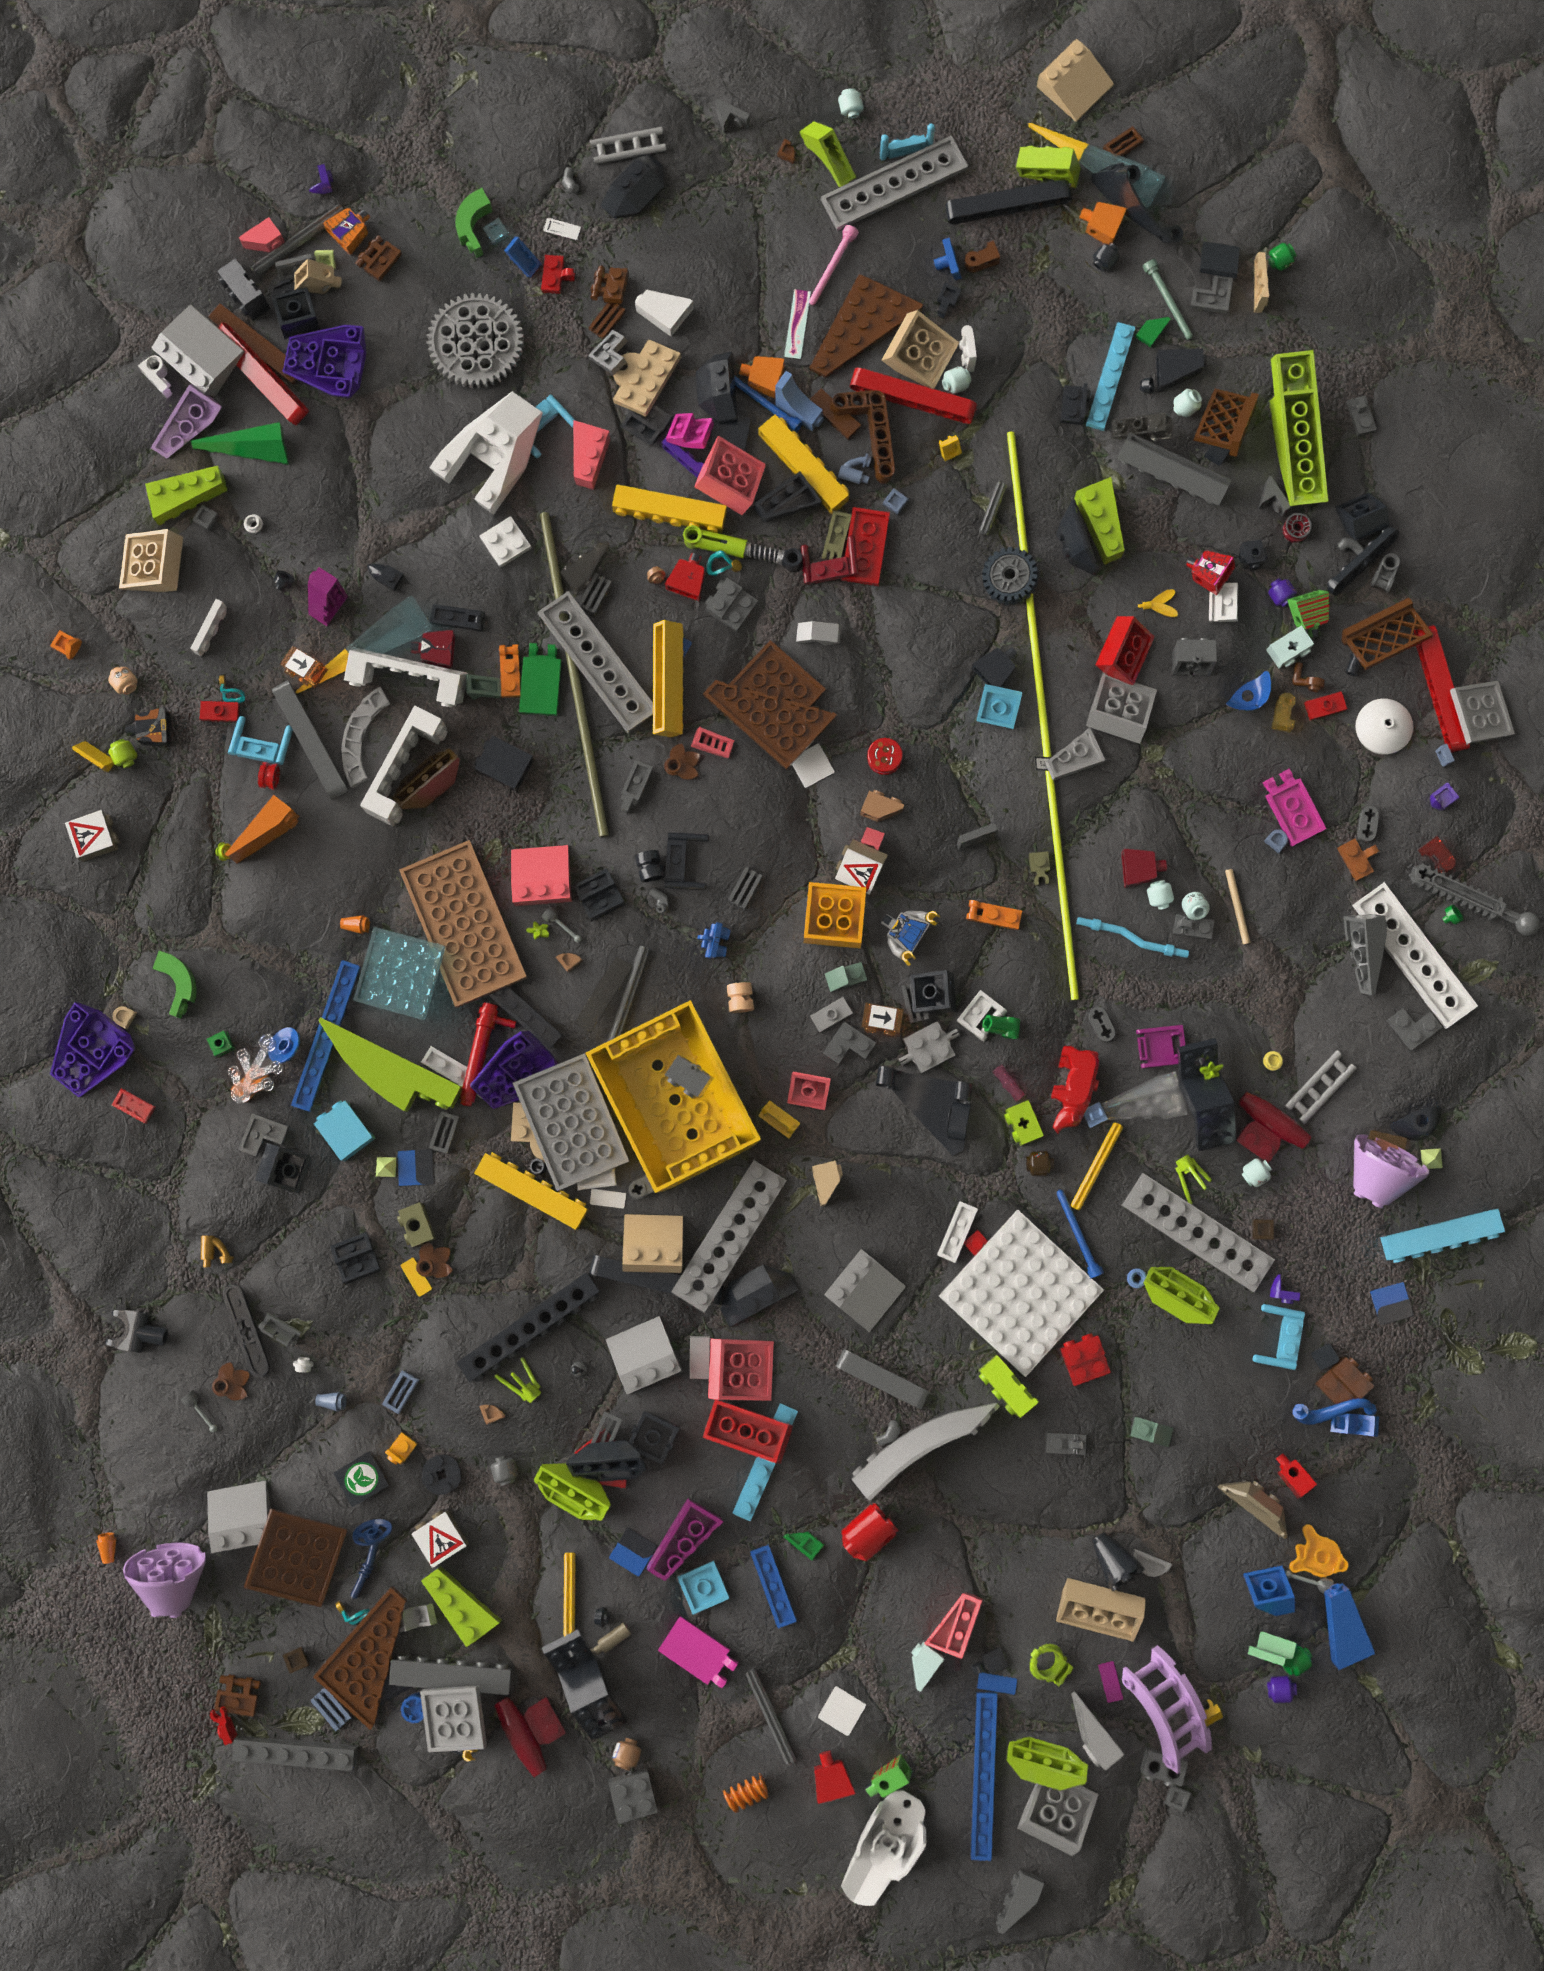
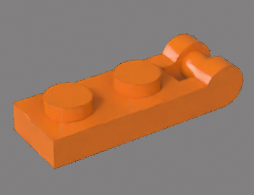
M514 644L512 647L499 645L502 698L520 697L519 645ZM506 654H513V659H506Z
M975 900L969 901L970 910L966 916L967 920L1014 930L1019 929L1022 910ZM977 909L983 910L982 916L977 915Z

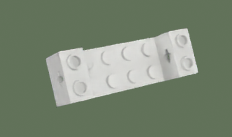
M363 649L349 650L344 680L350 681L349 685L365 686L366 683L372 682L375 667H391L390 670L394 672L409 671V675L420 677V675H427V679L435 681L439 679L440 683L436 701L442 702V706L453 707L463 703L466 675L468 674L466 672Z
M414 706L360 804L367 814L393 827L395 823H399L403 815L401 813L402 809L395 801L387 798L392 789L391 784L393 780H397L401 772L399 769L403 763L407 762L411 747H415L418 742V735L436 744L445 739L447 727L441 718Z

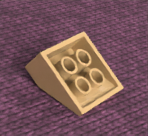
M1075 39L1039 75L1037 87L1076 122L1114 85L1091 51L1078 39Z
M916 310L907 313L882 361L896 372L925 387L934 389L959 342Z
M168 529L127 534L119 588L154 592L177 591L183 536Z
M625 1214L622 1271L681 1273L683 1216Z

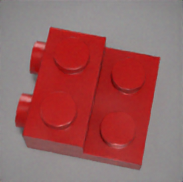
M1093 1333L1081 1337L1082 1341L1075 1343L1074 1340L1063 1343L1064 1347L1060 1348L1073 1386L1111 1373L1098 1335L1093 1336Z

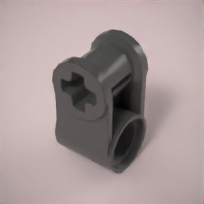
M1387 554L1380 561L1370 586L1373 587L1375 585L1385 589V592H1389L1400 564L1397 555ZM1385 561H1390L1393 567H1388Z
M646 1175L633 1181L629 1186V1193L635 1200L655 1194ZM635 1186L643 1188L640 1195L633 1193Z

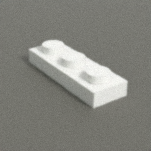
M215 599L190 648L201 657L209 649L212 636L216 635L218 624L227 613V607L220 600Z
M959 1201L937 1256L954 1263L956 1262L978 1210L977 1208Z

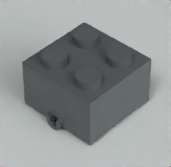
M1181 638L1177 640L1172 652V675H1187L1190 678L1194 677V675L1210 676L1217 662L1216 640H1210L1209 638H1201L1199 640Z
M680 1055L676 1057L665 1074L669 1077L667 1079L669 1083L675 1087L682 1086L685 1088L683 1092L691 1098L702 1097L714 1077L702 1070L700 1065L693 1064Z
M647 1768L631 1772V1770L625 1771L623 1775L608 1779L618 1824L658 1813Z

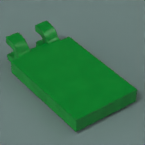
M529 643V657H523L519 704L520 714L557 716L561 659H556V645L548 644V656L538 655L537 643Z

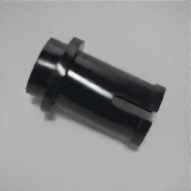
M1351 653L1349 656L1351 659L1345 672L1350 676H1357L1361 663L1354 653Z

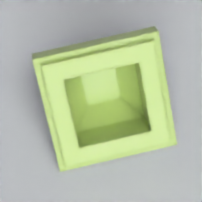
M333 250L315 251L317 262L330 265L336 269Z
M1441 1149L1421 1150L1422 1166L1424 1164L1428 1169L1443 1168Z
M377 1157L376 1177H396L397 1158Z

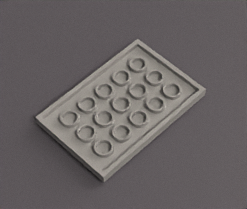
M585 1053L513 1083L557 1191L629 1161Z

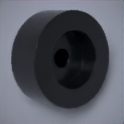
M283 570L277 571L274 576V581L277 583L276 588L278 590L290 588L294 582L293 576Z

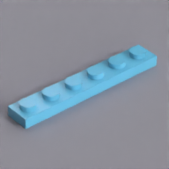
M1117 322L1086 423L1088 427L1104 431L1135 330L1133 326Z
M780 1403L773 1419L792 1425L798 1411ZM756 1457L732 1514L751 1521L775 1463Z

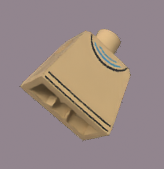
M307 259L294 273L295 290L308 287L311 293L325 294L331 287L340 288L342 282L341 277L334 276V268L332 266L311 259Z

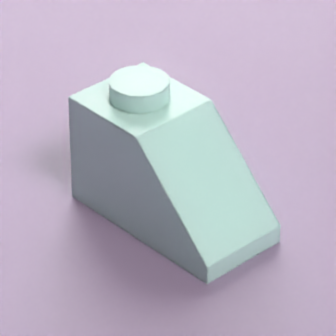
M925 1642L921 1645L918 1643L912 1651L915 1683L917 1690L920 1692L944 1660L940 1653L932 1647L925 1645Z

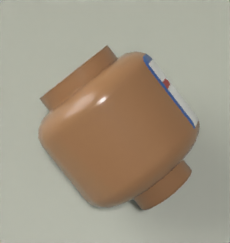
M626 1738L625 1742H617L612 1756L613 1761L616 1762L615 1766L628 1771L637 1766L641 1755V1749L636 1746L637 1741Z

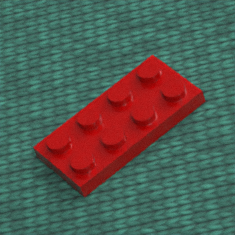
M853 507L848 536L853 535L855 537L859 574L841 578V581L878 586L889 512ZM848 540L845 557H849Z

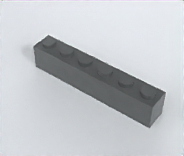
M1129 433L1117 458L1125 465L1137 467L1139 471L1152 474L1156 479L1167 481L1173 487L1184 489L1194 497L1199 496L1212 505H1220L1231 482V479L1132 433Z
M398 1654L397 1657L391 1660L389 1685L432 1689L479 1685L480 1693L509 1695L511 1692L513 1667H508L507 1663H496V1666L488 1665L489 1662L477 1661L476 1664H470L469 1660L458 1659L457 1662H449L448 1658H437V1661L429 1660L427 1656H417V1659H411L409 1655Z
M239 1736L234 1740L232 1761L353 1771L357 1766L358 1746Z

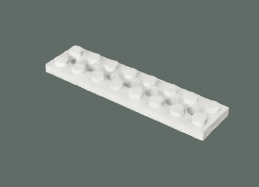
M1385 882L1352 905L1359 915L1386 916V921L1390 919L1395 921V929L1386 928L1387 937L1384 948L1445 1029L1478 1006ZM1377 904H1381L1384 907L1385 911L1383 914H1378L1375 911ZM1400 935L1407 937L1408 943L1406 945L1399 943L1398 938ZM1412 950L1419 953L1418 960H1413L1410 957ZM1423 966H1428L1431 969L1430 976H1425L1422 973ZM1435 981L1442 983V991L1439 992L1434 989ZM1447 997L1454 999L1455 1004L1453 1007L1446 1005L1445 999Z

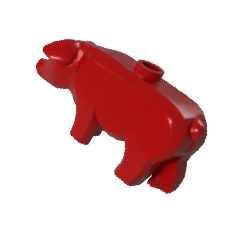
M1071 1046L1063 1047L1061 1053L1063 1057L1060 1058L1058 1068H1066L1070 1072L1067 1076L1066 1085H1054L1051 1099H1057L1063 1105V1109L1058 1113L1053 1124V1129L1057 1134L1064 1128L1076 1127L1080 1124L1090 1104L1092 1092H1097L1099 1080L1095 1079L1099 1066L1098 1052L1090 1050L1078 1051Z

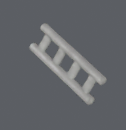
M662 127L590 140L591 148L597 147L599 156L593 157L595 165L666 151L665 143L659 144L658 135L663 134ZM651 137L652 146L641 148L640 139ZM633 140L634 149L624 151L622 142ZM615 144L617 153L606 155L604 145Z
M1338 1050L1285 1105L1289 1111L1295 1107L1303 1114L1299 1119L1303 1124L1308 1122L1357 1069L1353 1064L1346 1067L1340 1062L1339 1059L1342 1057V1054ZM1332 1066H1335L1342 1073L1335 1081L1326 1074ZM1320 1079L1329 1087L1322 1095L1313 1088ZM1307 1093L1315 1100V1103L1309 1109L1300 1102Z

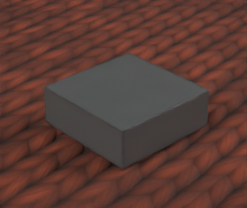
M201 505L193 518V522L210 531L219 514Z
M1178 1786L1175 1788L1170 1787L1164 1803L1184 1812L1191 1792Z

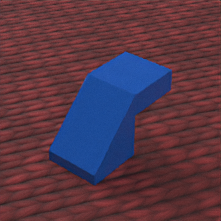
M1344 1413L1331 1419V1432L1378 1437V1416Z

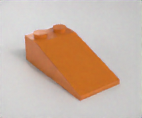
M273 795L225 855L236 864L286 833L290 828H294L298 823L299 816L288 805Z

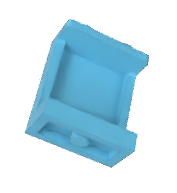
M340 1100L332 1106L333 1110L329 1113L324 1112L319 1115L314 1125L338 1158L345 1162L376 1138L356 1115L350 1103L346 1100L343 1102Z

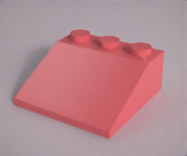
M718 436L699 473L695 488L743 515L753 504L766 464Z
M568 845L511 850L512 902L515 906L572 902Z
M711 1339L708 1398L717 1400L771 1401L774 1341Z

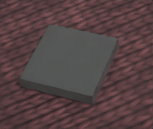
M993 823L960 835L956 844L958 850L994 838L997 827Z

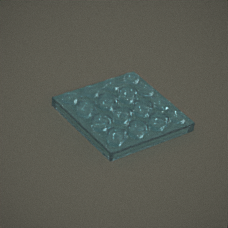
M374 927L353 1001L425 1020L446 946Z

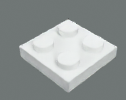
M511 516L480 535L481 540L500 568L531 549V545Z

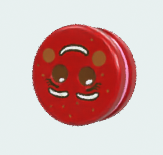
M880 738L870 745L867 755L870 768L880 775L894 773L901 765L902 749L895 740L890 738Z

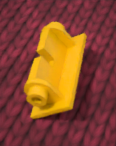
M770 1100L758 1115L787 1138H790L800 1125V1122Z

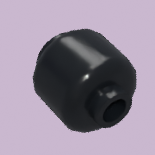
M1102 243L1092 256L1094 260L1093 265L1102 272L1105 270L1110 271L1120 259V255L1117 252L1119 248L1113 243Z

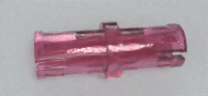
M1002 1064L992 1071L1002 1083L1003 1089L1006 1088L1015 1102L1026 1095L1015 1082L1016 1079L1011 1077Z

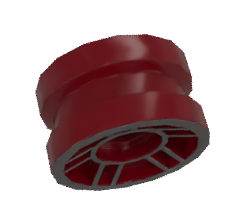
M1302 513L1290 515L1283 525L1284 537L1293 543L1303 541L1311 530L1310 519ZM1294 525H1296L1297 528H1300V530H1295Z

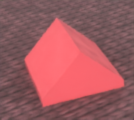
M792 1072L787 1103L825 1110L831 1078Z

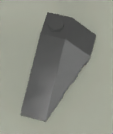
M1377 914L1344 916L1346 940L1351 942L1353 951L1350 952V955L1356 961L1355 974L1360 993L1375 995L1387 937L1386 916Z

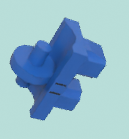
M722 923L711 924V929H705L704 935H698L697 937L698 940L702 941L701 948H707L705 958L711 959L726 956L727 947L720 946L719 940H728L730 929L722 927Z

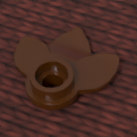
M682 743L674 746L670 751V758L664 764L666 773L671 776L678 775L684 780L696 778L698 772L693 767L698 763L700 754L685 752ZM672 764L677 765V768L675 770H672L670 768Z
M430 1242L421 1247L419 1251L420 1260L416 1265L419 1275L423 1277L433 1275L436 1278H443L453 1271L446 1264L450 1257L449 1248L440 1247L434 1249ZM426 1263L430 1266L428 1271L423 1269V1265Z
M231 1362L226 1363L219 1369L218 1378L213 1381L212 1390L216 1395L227 1396L230 1400L244 1399L247 1397V1392L243 1386L247 1383L250 1373L245 1370L234 1371L233 1364ZM221 1383H225L226 1388L224 1390L220 1389Z

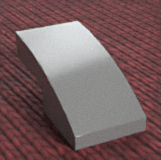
M690 1336V1379H709L710 1336Z

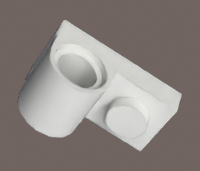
M150 356L138 365L143 374L166 398L172 395L169 389L171 385L164 378L167 375V367L160 357ZM156 365H160L158 369L153 370Z

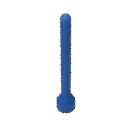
M735 376V386L779 418L782 417L791 432H798L803 424L802 420L797 417H790Z
M1058 1190V1199L1089 1266L1087 1267V1274L1090 1279L1103 1274L1102 1267L1094 1261L1064 1191Z

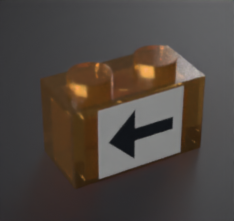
M294 646L291 647L280 663L285 669V674L291 678L298 677V681L306 687L311 685L316 688L328 671L321 662Z
M865 1003L861 1028H865V1032L876 1033L877 1030L883 1031L884 1035L895 1036V1034L900 1033L904 1009Z

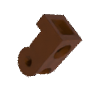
M994 240L988 242L983 250L967 253L964 265L968 272H978L999 264L1000 255Z

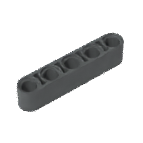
M843 1349L835 1367L921 1410L930 1393Z

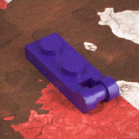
M665 438L662 441L663 449L698 478L704 463H697L690 452H684L680 448L681 446L669 443Z

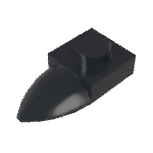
M367 565L372 577L393 591L396 590L404 577L403 573L389 565Z

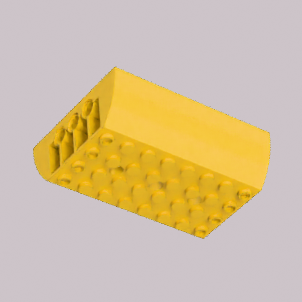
M691 1000L586 1052L655 1193L673 1188L748 1150L761 1140ZM678 1055L685 1057L693 1064L700 1065L702 1070L714 1077L702 1097L691 1098L683 1092L685 1088L682 1086L675 1087L667 1081L669 1077L665 1074ZM656 1060L663 1062V1068L660 1071H655L652 1067ZM674 1094L679 1095L681 1098L678 1105H672L669 1101L670 1097ZM690 1129H695L698 1132V1136L694 1140L687 1138V1131Z

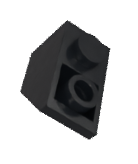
M1226 436L1219 438L1222 441L1229 442ZM1211 445L1204 457L1220 466L1230 453V450Z

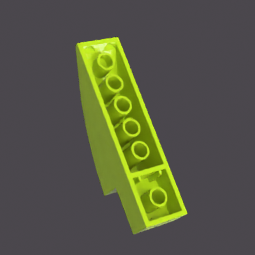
M1314 351L1276 354L1271 358L1275 397L1269 402L1277 455L1290 506L1328 502Z
M320 1017L319 1022L342 1059L370 1088L384 1099L405 1112H409L417 1094L427 1101H430L431 1098L436 1100L435 1105L445 1110L448 1107L454 1108L461 1094V1086Z

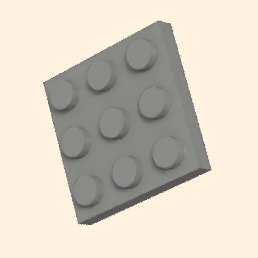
M1498 681L1456 687L1450 690L1466 744L1509 737L1515 734Z
M479 1685L423 1689L420 1691L428 1752L475 1750L487 1747Z

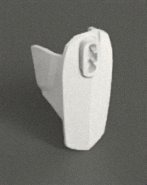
M903 1789L894 1791L878 1804L860 1837L857 1849L841 1885L844 1893L854 1903L865 1906L875 1905L891 1880L900 1881L901 1878L909 1873L926 1846V1828L923 1825L925 1808L920 1799ZM904 1800H910L911 1804L904 1807ZM897 1817L901 1819V1822L898 1824L893 1821Z

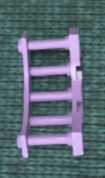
M1157 1645L1152 1649L1151 1662L1139 1671L1133 1673L1127 1667L1123 1668L1122 1683L1126 1688L1130 1689L1147 1711L1160 1739L1163 1762L1168 1768L1178 1774L1180 1773V1759L1192 1750L1200 1748L1205 1753L1212 1750L1211 1732L1209 1728L1206 1729L1204 1720L1207 1717L1191 1683L1185 1674L1182 1676L1174 1667L1176 1663ZM1158 1669L1167 1680L1149 1691L1140 1679ZM1170 1687H1173L1179 1697V1701L1162 1712L1154 1698ZM1184 1708L1189 1721L1172 1732L1167 1719ZM1191 1731V1741L1178 1750L1176 1741Z

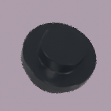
M601 1607V1609L597 1608L595 1611L594 1623L604 1628L609 1623L610 1612L607 1611L606 1607Z

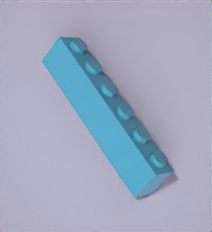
M1493 1209L1380 1238L1386 1260H1393L1396 1263L1404 1261L1405 1256L1412 1255V1258L1424 1256L1423 1252L1431 1250V1254L1443 1251L1442 1247L1450 1246V1249L1461 1247L1462 1242L1468 1241L1469 1244L1481 1242L1480 1238L1487 1236L1488 1240L1500 1237L1499 1233L1505 1232L1499 1209Z

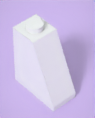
M646 290L643 295L640 294L637 297L635 306L636 312L669 336H672L693 310V301L688 298Z

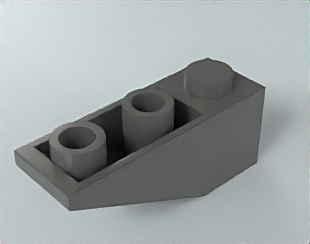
M1021 1869L1018 1874H1014L1011 1882L1013 1888L1010 1894H1006L1003 1903L1005 1905L1004 1911L999 1913L996 1920L999 1933L1004 1934L1037 1904L1044 1886L1042 1878Z

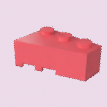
M573 420L576 485L594 490L611 439L608 430Z
M964 1592L925 1642V1645L962 1659L970 1641L983 1599Z

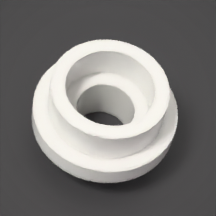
M249 515L244 520V527L250 533H257L262 529L263 521L258 515ZM253 522L257 523L255 527H251Z
M300 1357L297 1361H294L293 1366L297 1372H310L313 1362L307 1357Z

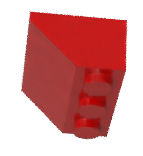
M1117 616L1096 662V666L1107 676L1129 685H1134L1155 636L1134 616Z

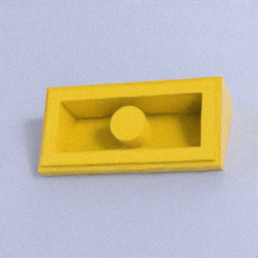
M81 742L72 747L76 753L105 772H109L114 765L111 757L88 742Z

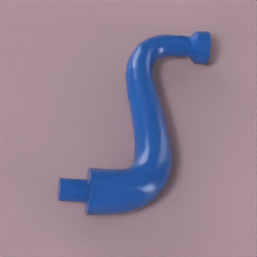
M1357 1398L1318 1410H1309L1304 1404H1296L1293 1408V1415L1299 1422L1313 1425L1328 1421L1357 1408L1363 1407L1364 1412L1369 1416H1373L1377 1409L1369 1400Z

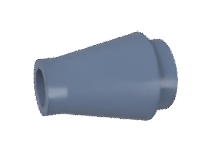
M341 1392L318 1394L315 1403L316 1406L339 1412L345 1409L347 1398Z

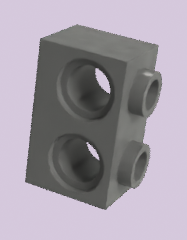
M1146 1747L1140 1771L1147 1780L1156 1782L1159 1779L1164 1781L1165 1785L1175 1788L1176 1785H1183L1188 1761L1185 1758H1181L1180 1773L1170 1776L1168 1773L1170 1768L1163 1762L1162 1751ZM1152 1761H1158L1159 1765L1155 1770L1149 1769V1764Z

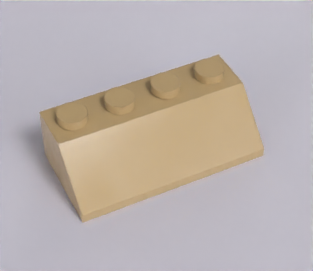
M1067 1578L1056 1622L1134 1642L1144 1619L1145 1598L1117 1590L1112 1592L1108 1588Z

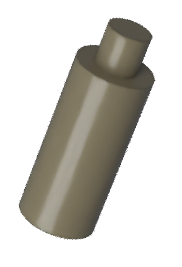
M623 1622L598 1640V1645L593 1650L597 1655L602 1651L607 1653L632 1633Z

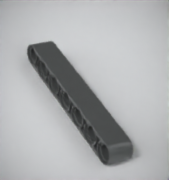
M287 680L272 688L271 690L331 800L347 793L349 790L290 682Z

